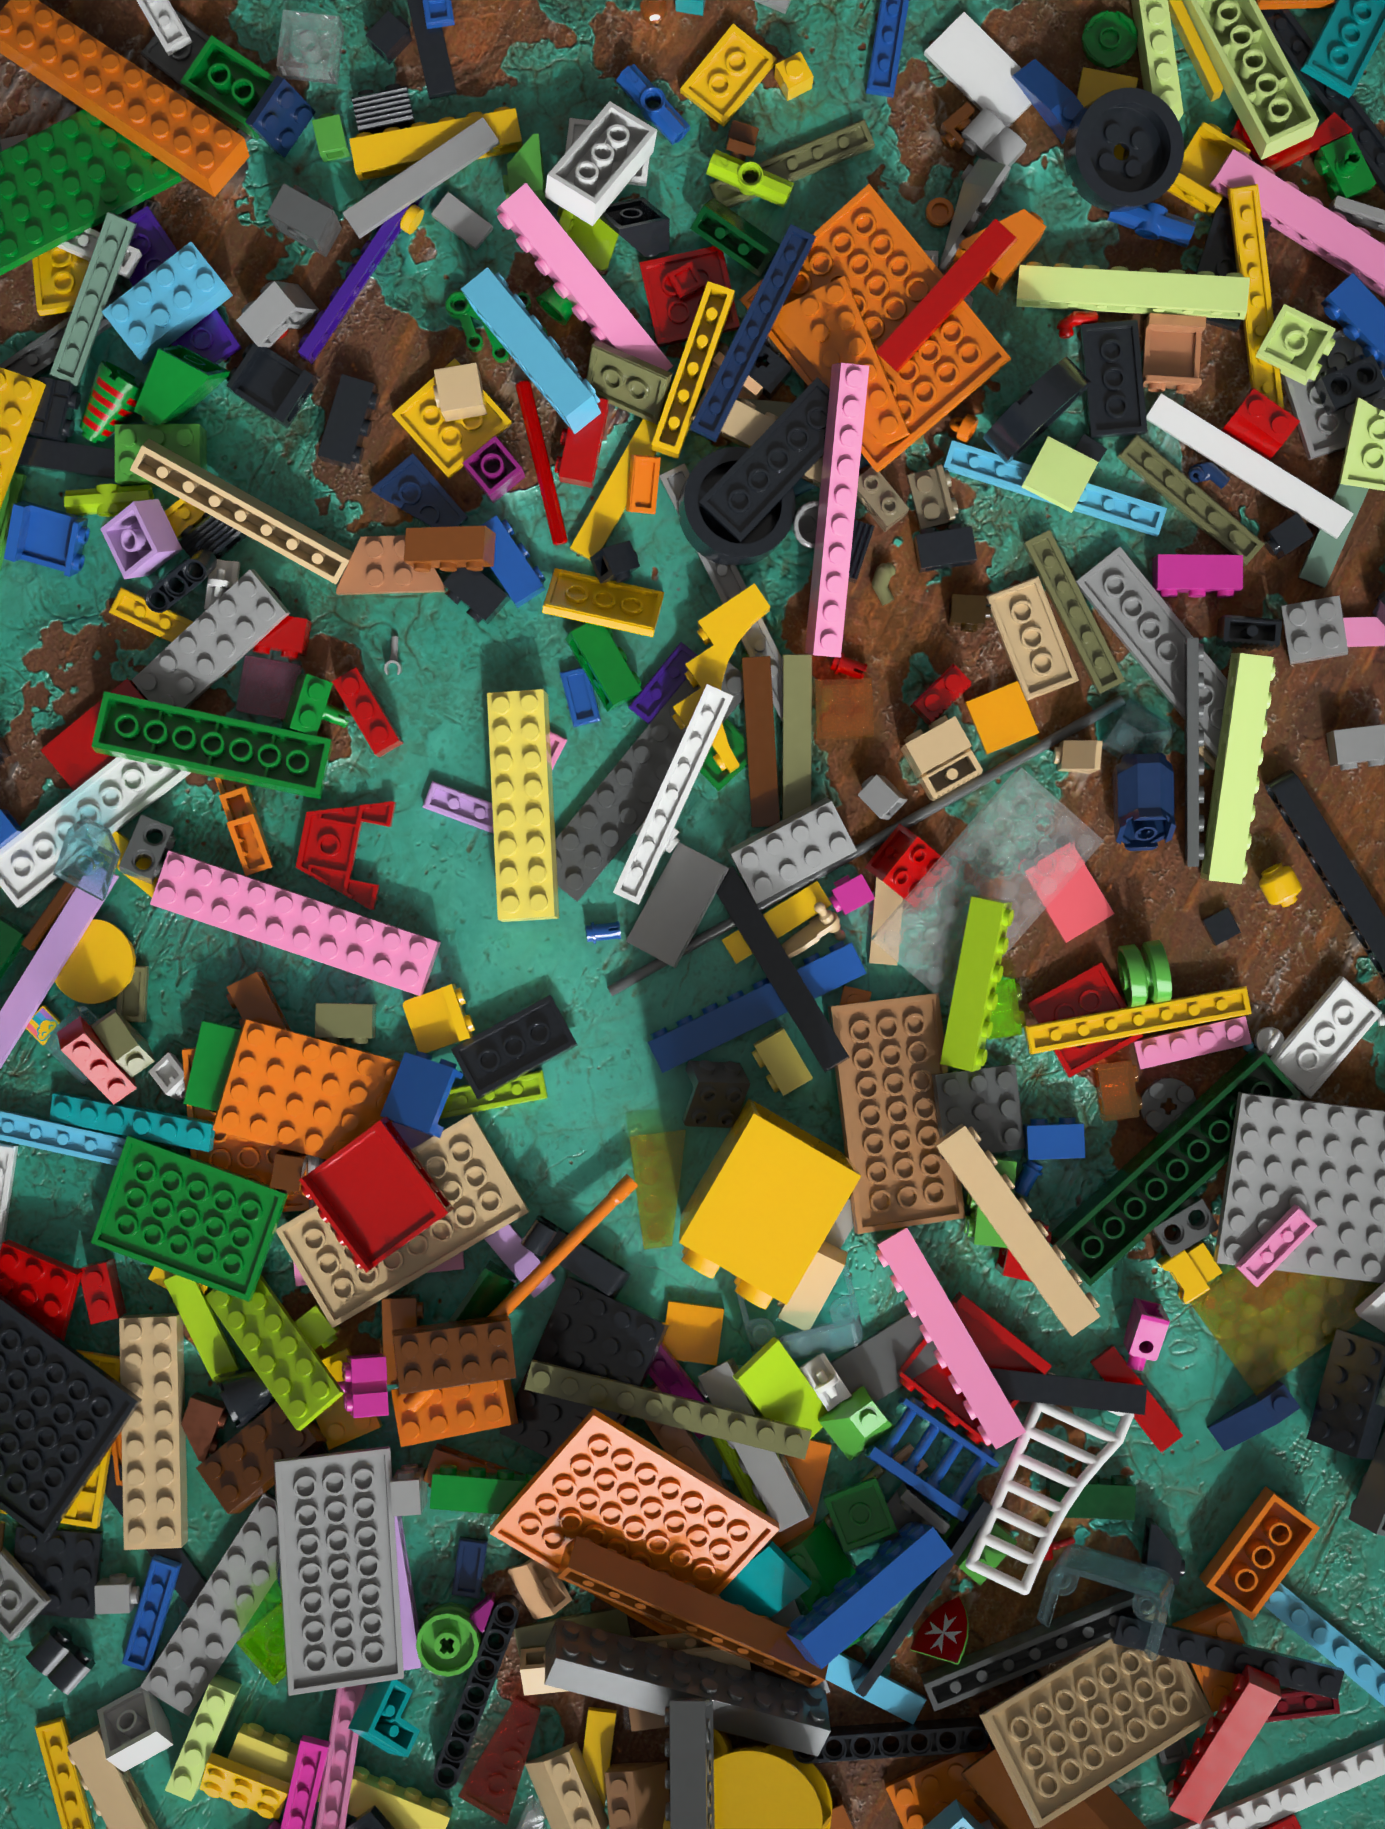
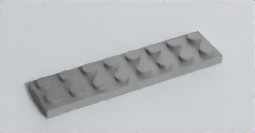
M1118 547L1078 579L1076 583L1083 595L1185 720L1184 638H1193V636L1123 549ZM1204 651V660L1199 661V672L1204 673V689H1199V701H1204V718H1199V729L1204 730V745L1214 758H1217L1228 680Z
M267 1492L261 1496L140 1686L187 1716L191 1714L277 1579L276 1566L279 1559L276 1497Z

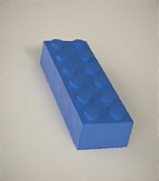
M916 1521L905 1524L899 1530L900 1535L893 1541L888 1540L877 1549L878 1554L871 1560L866 1559L856 1567L857 1572L849 1579L845 1577L834 1586L835 1591L828 1597L823 1596L812 1605V1611L806 1616L801 1615L790 1624L791 1629L786 1634L806 1661L823 1669L954 1555L933 1526Z

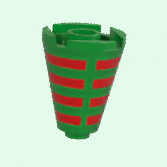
M102 360L98 366L79 425L83 430L81 434L93 443H97L98 440L104 442L115 431V424H122L134 412L144 386L142 382L137 386L133 375L108 361L104 362Z

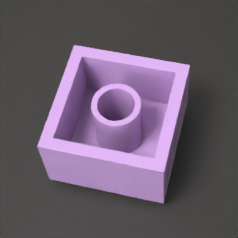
M159 499L133 501L101 528L124 579L149 576L182 550Z

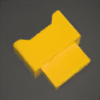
M1201 1241L1173 1257L1165 1255L1156 1261L1159 1267L1170 1272L1179 1286L1178 1297L1186 1305L1210 1290L1207 1282L1223 1273Z

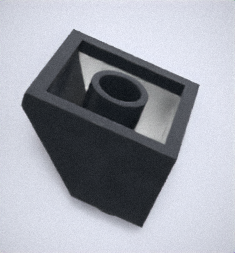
M644 197L610 204L600 216L604 223L642 255L654 257L661 252L669 251L670 218Z

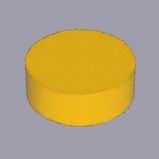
M416 204L411 205L401 219L400 228L409 235L412 234L421 223L424 210Z

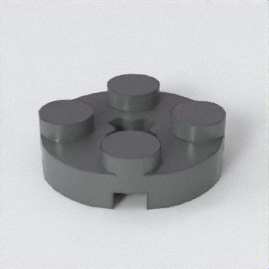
M1168 1077L1159 1078L1142 1091L1138 1105L1139 1113L1152 1130L1161 1133L1193 1104L1196 1098L1193 1090L1184 1082ZM1167 1098H1171V1103L1175 1104V1108L1170 1110L1169 1114H1165V1109L1161 1108V1103H1165Z

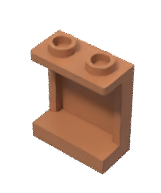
M1149 313L1144 320L1142 352L1143 385L1148 388V391L1164 392L1165 389H1176V393L1191 394L1202 385L1199 372L1202 332L1206 328V316Z

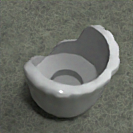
M819 501L808 502L797 508L791 526L796 539L808 548H815Z

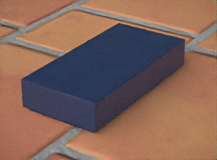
M460 1536L452 1595L480 1599L488 1540Z

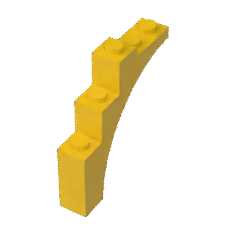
M755 583L698 621L700 629L696 632L705 645L710 643L711 647L685 664L688 670L684 673L685 677L693 688L698 685L700 689L673 706L675 714L672 715V718L680 730L687 729L707 684L720 690L722 689V681L728 661L737 644L751 626L770 611V605ZM721 723L711 745L716 752L713 759L722 771L727 769L729 773H732L740 765L728 744L724 727Z

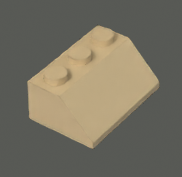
M577 1742L525 1763L551 1829H606L608 1827L609 1819Z

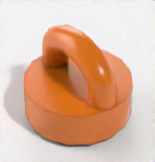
M968 413L964 419L960 417L952 418L949 422V427L957 432L956 439L966 444L971 440L979 420L978 417Z

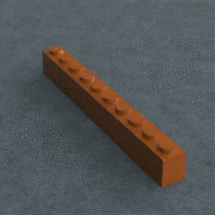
M576 1536L566 1545L557 1578L813 1689L826 1679L828 1664L823 1669H820L806 1661L786 1634L791 1627H783L772 1622L769 1617L751 1613L742 1605L726 1602L717 1594L701 1591L692 1583L676 1580L667 1572L651 1569L645 1566L642 1561L626 1558L614 1549L594 1544L587 1537Z

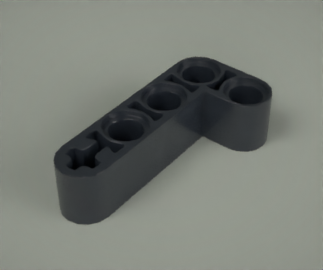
M538 1215L521 1241V1244L538 1256H548L569 1233L548 1219ZM582 1241L559 1264L615 1299L631 1275L626 1269Z

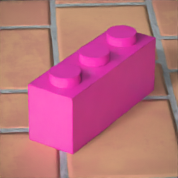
M1158 554L1152 559V587L1157 593H1160L1161 597H1177L1178 593H1189V597L1192 598L1206 597V593H1217L1218 598L1234 597V593H1238L1243 589V555Z

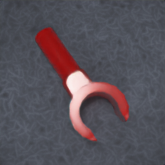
M1071 1536L1057 1542H1051L1043 1561L1053 1560V1550L1074 1544V1537Z

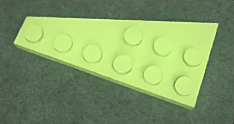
M1358 397L1354 406L1338 484L1385 491V411L1372 406Z

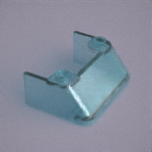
M845 1263L842 1273L848 1295L839 1297L832 1302L830 1307L832 1322L813 1326L809 1330L804 1331L801 1329L776 1335L775 1327L769 1319L763 1317L749 1319L745 1299L737 1294L752 1355L754 1356L773 1337L780 1341L794 1362L814 1358L822 1352L826 1355L859 1345L863 1339V1328L847 1263Z
M1071 1544L1067 1546L1049 1573L1037 1615L1040 1623L1045 1627H1050L1058 1595L1067 1596L1073 1593L1077 1587L1079 1577L1133 1592L1135 1595L1132 1608L1135 1615L1142 1621L1152 1623L1144 1652L1149 1659L1156 1661L1174 1592V1581L1171 1575L1163 1569L1082 1545Z

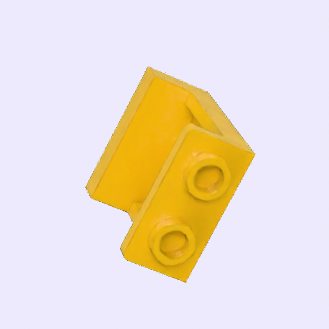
M1202 122L1184 152L1183 163L1175 182L1167 191L1210 217L1222 200L1223 195L1210 188L1209 184L1223 161L1233 149L1243 151L1248 155L1251 150L1246 148L1247 146L1243 141L1223 134L1218 126Z

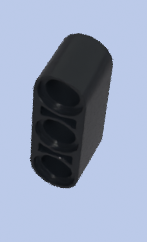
M200 548L161 578L145 595V602L148 608L156 613L165 612L203 582L217 566V559L214 553L208 549Z

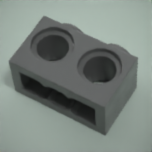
M141 815L119 864L120 872L153 884L155 877L159 879L164 864L162 861L166 852L172 851L177 838L173 836L174 828ZM151 833H160L163 836L162 841L157 844L148 842L147 837ZM141 858H148L152 864L148 869L142 870L136 866V862Z
M1190 1195L1160 1222L1152 1232L1165 1254L1173 1257L1218 1230V1224L1203 1199L1197 1196L1193 1198ZM1199 1210L1200 1220L1195 1224H1190L1188 1220L1190 1212ZM1170 1224H1174L1176 1226V1234L1172 1238H1165V1228Z

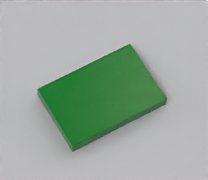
M207 1020L202 1021L184 1104L217 1112L241 1028Z

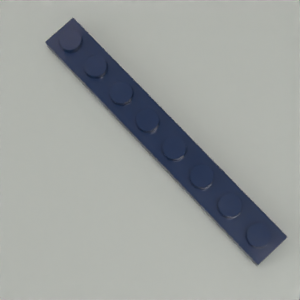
M790 224L698 410L690 430L714 442L717 441L815 242L816 236Z

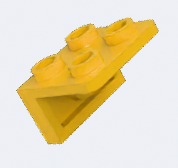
M450 984L404 1001L403 1008L418 1051L428 1053L473 1037L472 1031L475 1030L471 1015H466L463 1004L466 1003L461 987L457 988L456 984Z

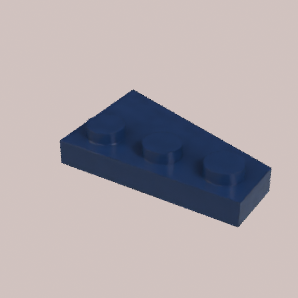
M413 453L370 489L372 493L430 527L461 526L469 519Z

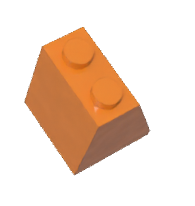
M1022 209L999 221L1018 240L980 281L983 286L996 296L1038 245L1046 229L1043 219L1034 212L1029 213ZM985 229L961 241L953 260L954 263L958 261Z

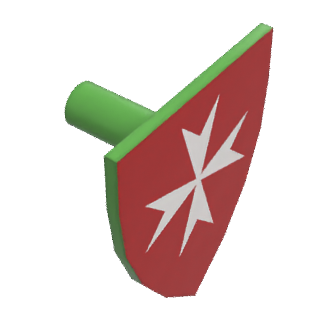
M959 1596L944 1603L925 1620L915 1636L910 1648L911 1651L959 1665L967 1644L969 1631L967 1611Z

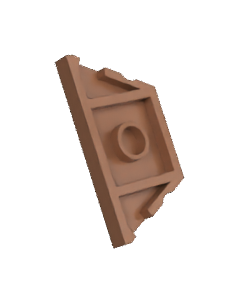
M405 535L360 537L336 588V594L446 592V588L435 568H431L430 572L414 571L412 566L404 562Z

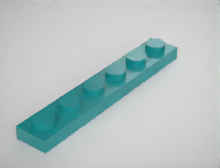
M59 1091L52 1094L49 1121L125 1136L132 1135L140 1139L206 1152L213 1150L215 1131L212 1130L213 1121L120 1103L113 1105L110 1101Z

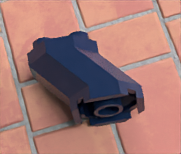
M1130 753L1124 755L1121 758V763L1115 766L1112 776L1115 840L1120 845L1123 842L1125 848L1129 851L1153 850L1158 847L1157 842L1164 839L1165 843L1172 840L1176 828L1174 819L1173 767L1166 760V755L1163 753Z

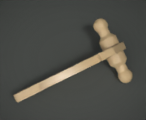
M817 902L814 905V910L819 915L811 919L809 925L795 933L781 945L789 959L820 940L819 938L828 932L834 933L838 941L844 940L846 934L840 929L839 916L830 910H826L822 902Z

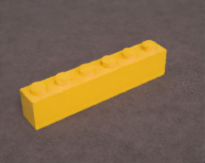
M499 107L494 112L485 114L482 112H472L467 114L466 117L458 119L445 117L437 123L431 124L417 122L412 124L410 128L404 129L390 127L385 129L383 133L377 134L370 132L359 133L355 138L349 139L356 175L359 181L400 174L482 117L492 129L500 144L478 159L518 152L523 143L516 108Z
M709 281L707 282L651 444L653 451L679 459L734 299L735 290Z

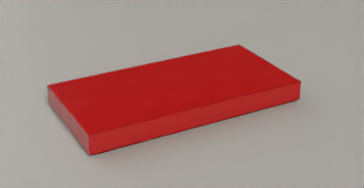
M128 678L110 692L146 700ZM102 699L41 749V752L73 790H76L116 758L115 756L96 753L91 747Z

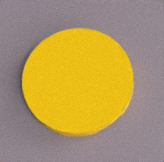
M93 919L56 978V985L66 996L81 1003L99 1004L114 999L130 984L135 972L136 956L132 942L116 925L107 921Z

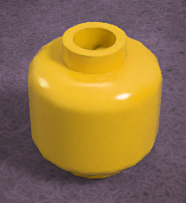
M1279 863L1261 873L1262 878L1259 880V886L1269 904H1281L1282 907H1287L1298 900L1296 896L1302 890V886L1290 866H1283L1282 863Z

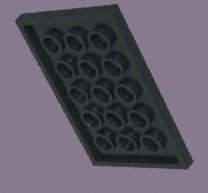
M567 1277L532 1359L642 1387L669 1325L581 1281ZM529 1365L514 1400L518 1424L504 1426L500 1433L549 1459L593 1408L623 1427L626 1426L630 1416L525 1390L530 1369Z

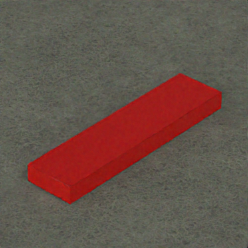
M1110 1345L1090 1361L1105 1381L1144 1385L1134 1371L1127 1366V1362L1113 1345ZM1147 1389L1145 1415L1134 1414L1133 1418L1162 1453L1179 1440L1183 1434Z

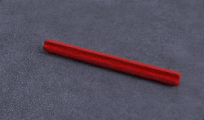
M521 381L516 383L515 386L551 538L554 545H562L567 543L568 539L530 382Z

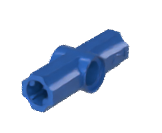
M635 64L627 66L616 79V83L638 106L643 117L651 121L672 145L681 141L690 130V125L665 99L663 91L656 88ZM655 100L660 103V106L651 109L646 104L649 101Z
M1151 202L1130 211L1109 212L1107 218L1108 221L1134 229L1137 235L1145 239L1157 240L1160 238L1186 248L1196 225V222L1168 213L1164 206Z

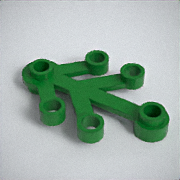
M462 291L453 292L446 300V310L452 318L460 320L467 337L466 344L468 349L472 352H479L482 350L484 342L482 337L476 333L471 317L482 320L472 309ZM523 292L518 293L519 298L528 300L525 309L529 310L531 307L529 295ZM458 302H463L465 307L463 310H456L455 305ZM482 321L493 348L492 355L494 360L498 363L506 362L509 359V353ZM543 327V331L548 336L547 330ZM472 339H479L480 344L477 347L470 345ZM499 349L506 351L505 356L502 358L496 356V352Z

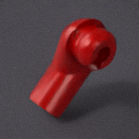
M1072 312L1058 322L1059 337L1062 339L1070 338L1074 335V327L1082 324L1097 323V312Z

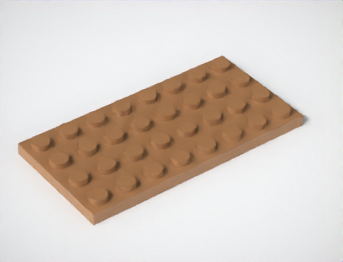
M939 993L828 1006L830 1026L850 1057L837 1065L835 1072L845 1156L849 1158L861 1175L850 1195L854 1232L862 1234L965 1218L961 1181L946 1160L942 1159L941 1153L934 1145L939 1140L932 1074L948 1072V1067L940 1064L944 1034Z

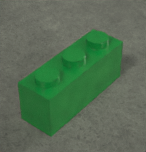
M586 623L571 631L565 640L608 712L635 698L642 690L640 688L641 681L638 675L629 669L622 648L617 647L612 639L613 633L611 629Z

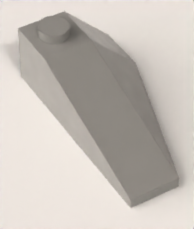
M979 158L974 166L969 164L960 178L963 180V184L938 268L943 275L953 262L961 241L970 237L1003 188L1011 169L1008 165Z

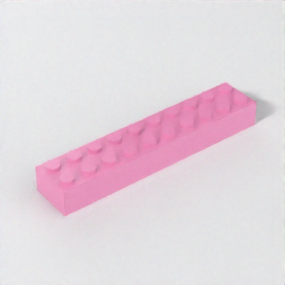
M168 851L150 905L418 996L424 994L441 944L440 941L173 851Z

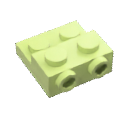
M1284 304L1259 348L1256 358L1281 369V374L1306 386L1309 379L1315 381L1323 366L1318 363L1322 355L1329 356L1336 340L1332 339L1336 329Z

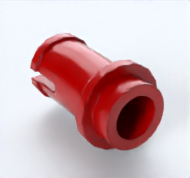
M841 653V657H833L830 669L834 670V674L839 672L862 681L864 674L854 669L866 672L868 664L845 657V653Z

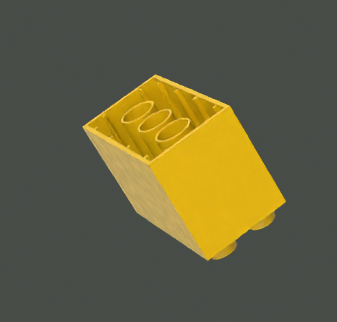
M748 1098L681 1214L679 1243L684 1246L682 1250L684 1256L681 1260L709 1278H714L719 1267L729 1271L736 1277L734 1283L737 1287L734 1291L762 1309H767L773 1298L787 1305L861 1175L844 1153Z

